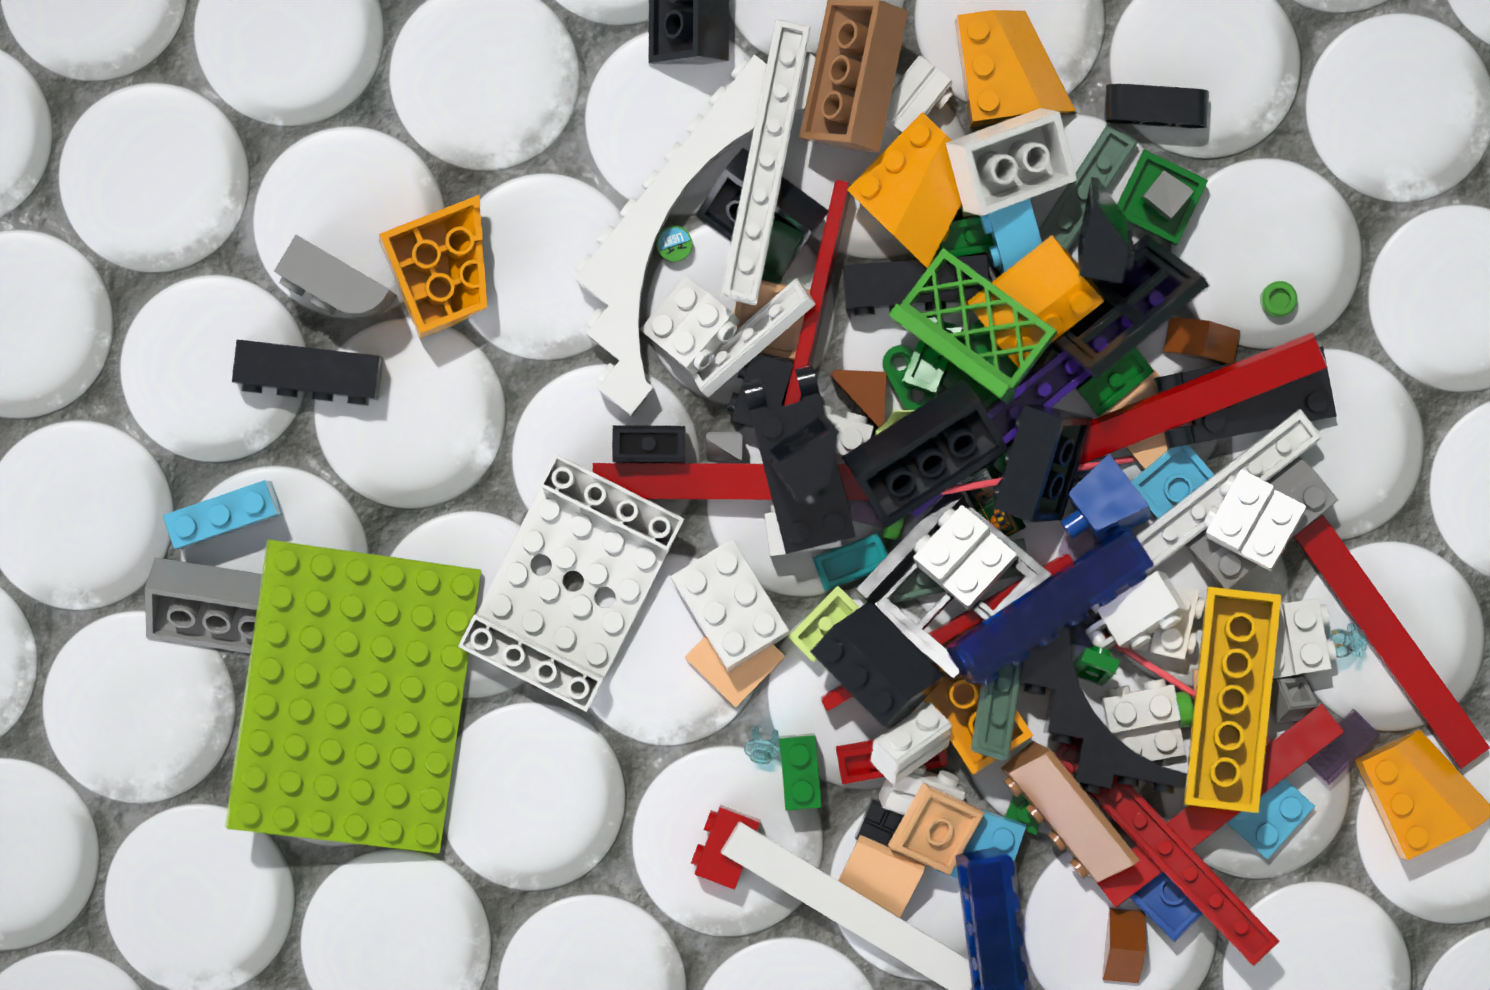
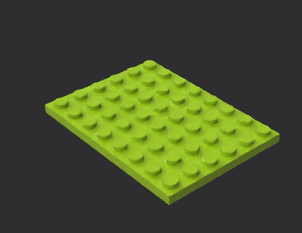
M267 539L225 822L226 829L440 853L469 652L459 648L458 645L475 614L481 576L480 569Z

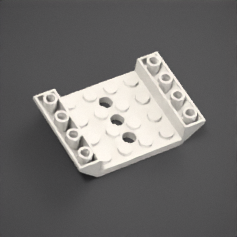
M555 453L539 485L540 489L478 612L474 614L458 647L587 712L647 596L684 518ZM542 554L550 558L552 568L548 574L539 575L534 572L532 561L535 556ZM577 571L583 576L584 584L580 590L570 591L565 587L564 576L567 572ZM609 587L614 591L616 600L612 606L602 607L597 603L595 595L599 588Z

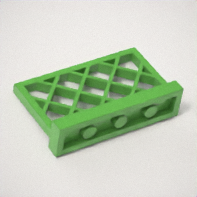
M944 248L901 305L896 304L888 314L896 323L1006 404H1009L1015 396L1016 392L1014 390L1058 333L1053 327ZM947 260L956 267L958 281L939 285L937 272ZM963 273H965L972 279L964 280ZM931 280H933V286H928ZM977 284L985 288L986 302L967 305L965 287ZM959 288L961 306L942 309L940 291ZM934 292L935 311L921 313L913 307V304L921 294ZM991 293L998 297L1000 300L992 301ZM1003 305L1012 307L1014 323L995 326L993 307ZM987 308L989 327L970 330L968 311ZM962 312L964 331L955 333L945 331L943 316ZM1019 313L1028 320L1020 321ZM937 317L938 325L929 318ZM1036 325L1046 332L1036 345L1023 347L1021 328ZM1015 329L1018 348L998 351L996 332ZM990 333L993 352L975 353L972 350L971 336ZM965 337L966 345L957 340V338ZM1031 352L1025 359L1024 353ZM1019 354L1020 367L1012 378H1009L1001 372L999 357ZM993 358L994 366L985 359Z

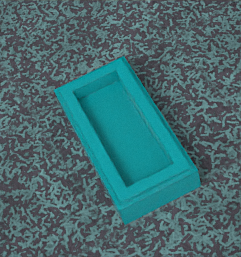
M878 532L812 557L824 591L837 585L839 586L871 574L888 554Z

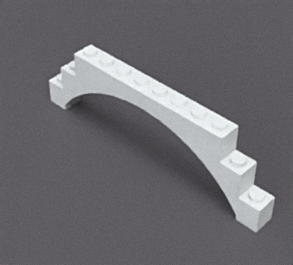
M811 53L804 62L794 116L803 114L805 111L816 58ZM755 54L749 61L745 58L740 61L731 73L735 78L727 89L721 86L709 101L713 107L705 117L701 114L695 117L686 130L690 133L688 138L682 145L676 142L664 157L668 163L660 173L656 170L651 172L642 184V187L646 189L638 200L632 197L619 213L624 218L615 229L611 225L607 227L597 240L601 245L593 256L587 253L575 268V271L579 273L575 280L607 305L604 311L598 308L589 318L586 325L590 329L586 334L619 360L615 366L609 363L597 378L601 382L597 389L630 416L636 413L654 390V387L646 381L641 356L639 323L642 290L655 243L668 216L693 181L729 148L753 134L767 66ZM896 75L894 79L893 88L900 80V78H898Z

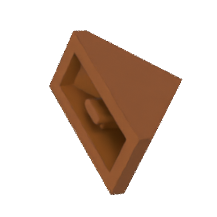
M1172 317L1168 321L1163 352L1221 364H1231L1235 360L1240 330L1207 320Z
M835 370L830 374L829 377L878 429L884 423L886 372Z
M1109 908L1102 979L1139 983L1146 954L1145 913L1138 910Z

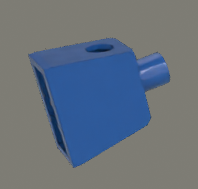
M1109 454L1070 490L1068 496L1076 511L1060 521L1071 539H1074L1089 528L1099 542H1104L1152 518L1148 503Z

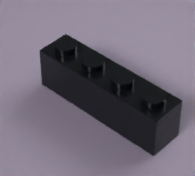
M987 255L956 257L989 281ZM919 260L843 265L845 310H853L854 316L875 315L876 308H889L890 313L896 304L901 305L927 268ZM946 260L937 272L939 285L958 281L956 267ZM963 273L964 280L972 279L968 275ZM931 280L928 286H933V280ZM977 284L965 287L967 305H969L967 301L984 289L983 286ZM959 288L940 291L942 309H946V303H960L961 305ZM934 292L921 294L913 306L925 305V311H935Z
M236 339L232 383L240 384V391L262 394V388L267 387L277 389L276 395L297 398L298 391L312 393L313 400L333 402L334 395L348 397V404L369 406V399L378 400L383 357Z

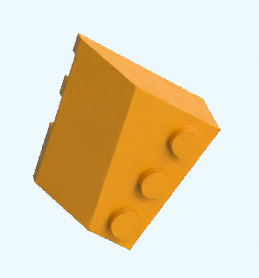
M989 10L957 15L955 28L970 127L1001 123L1039 108L1060 111V114L1076 112L1026 11Z
M921 112L847 190L928 269L935 259L934 255L941 242L946 241L951 231L949 227L958 209H962L963 206L946 142L952 140Z
M480 194L379 234V243L419 339L452 327L487 308Z
M1421 730L1414 731L1354 759L1398 856L1407 861L1473 831L1490 818V804Z

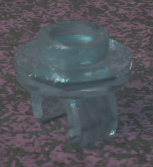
M1355 623L1347 624V631L1335 629L1329 632V640H1333L1335 645L1336 658H1343L1351 653L1354 659L1361 658V650H1366L1367 648L1363 629H1357Z
M754 726L750 741L745 744L744 752L750 757L751 761L757 764H769L771 761L778 759L780 755V749L776 746L779 737L778 730L773 729L771 739L764 741L758 736L759 726Z

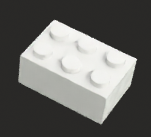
M1039 108L946 142L965 212L983 216L1077 181L1060 111Z
M733 539L671 576L674 585L728 672L789 635L787 626Z

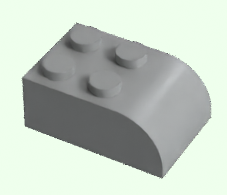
M296 234L274 270L275 273L282 277L279 284L301 297L307 291L313 295L310 302L332 315L337 309L354 318H372L388 309L397 296L387 287Z

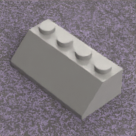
M1300 456L1266 481V483L1274 486V490L1306 506V511L1291 538L1338 501L1337 497L1317 472ZM1207 527L1185 544V547L1218 588L1229 589L1258 564L1208 539L1206 531L1209 527Z
M155 558L145 586L146 637L251 653L262 574Z

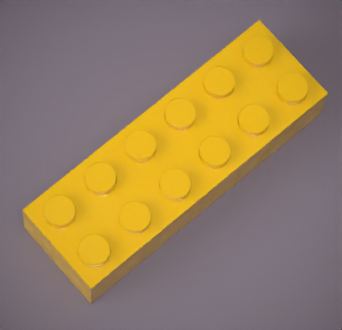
M1208 587L1206 589L1187 779L1183 802L1185 805L1252 813L1259 812L1281 595Z

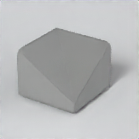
M1163 171L1141 199L1169 221L1194 191L1166 171Z
M708 432L706 434L707 460L742 461V434L740 432Z
M1305 676L1275 679L1272 683L1270 708L1277 723L1299 721L1318 707Z

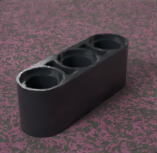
M1107 84L1104 121L1130 125L1206 128L1208 122L1209 91L1197 88Z

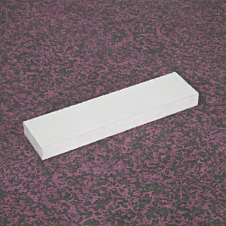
M797 278L794 279L740 326L729 341L722 342L713 353V359L706 368L698 370L695 375L691 374L704 395L707 397L711 396L815 305L804 284Z

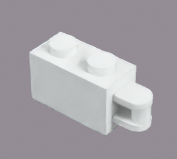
M1156 571L1097 609L1102 619L1087 628L1085 633L1093 646L1108 650L1118 644L1120 647H1132L1135 650L1147 644L1152 639L1150 634L1162 627L1163 630H1167L1182 620L1180 615L1188 609L1166 573ZM1106 627H1108L1109 631L1112 634V636L1107 639L1101 631Z

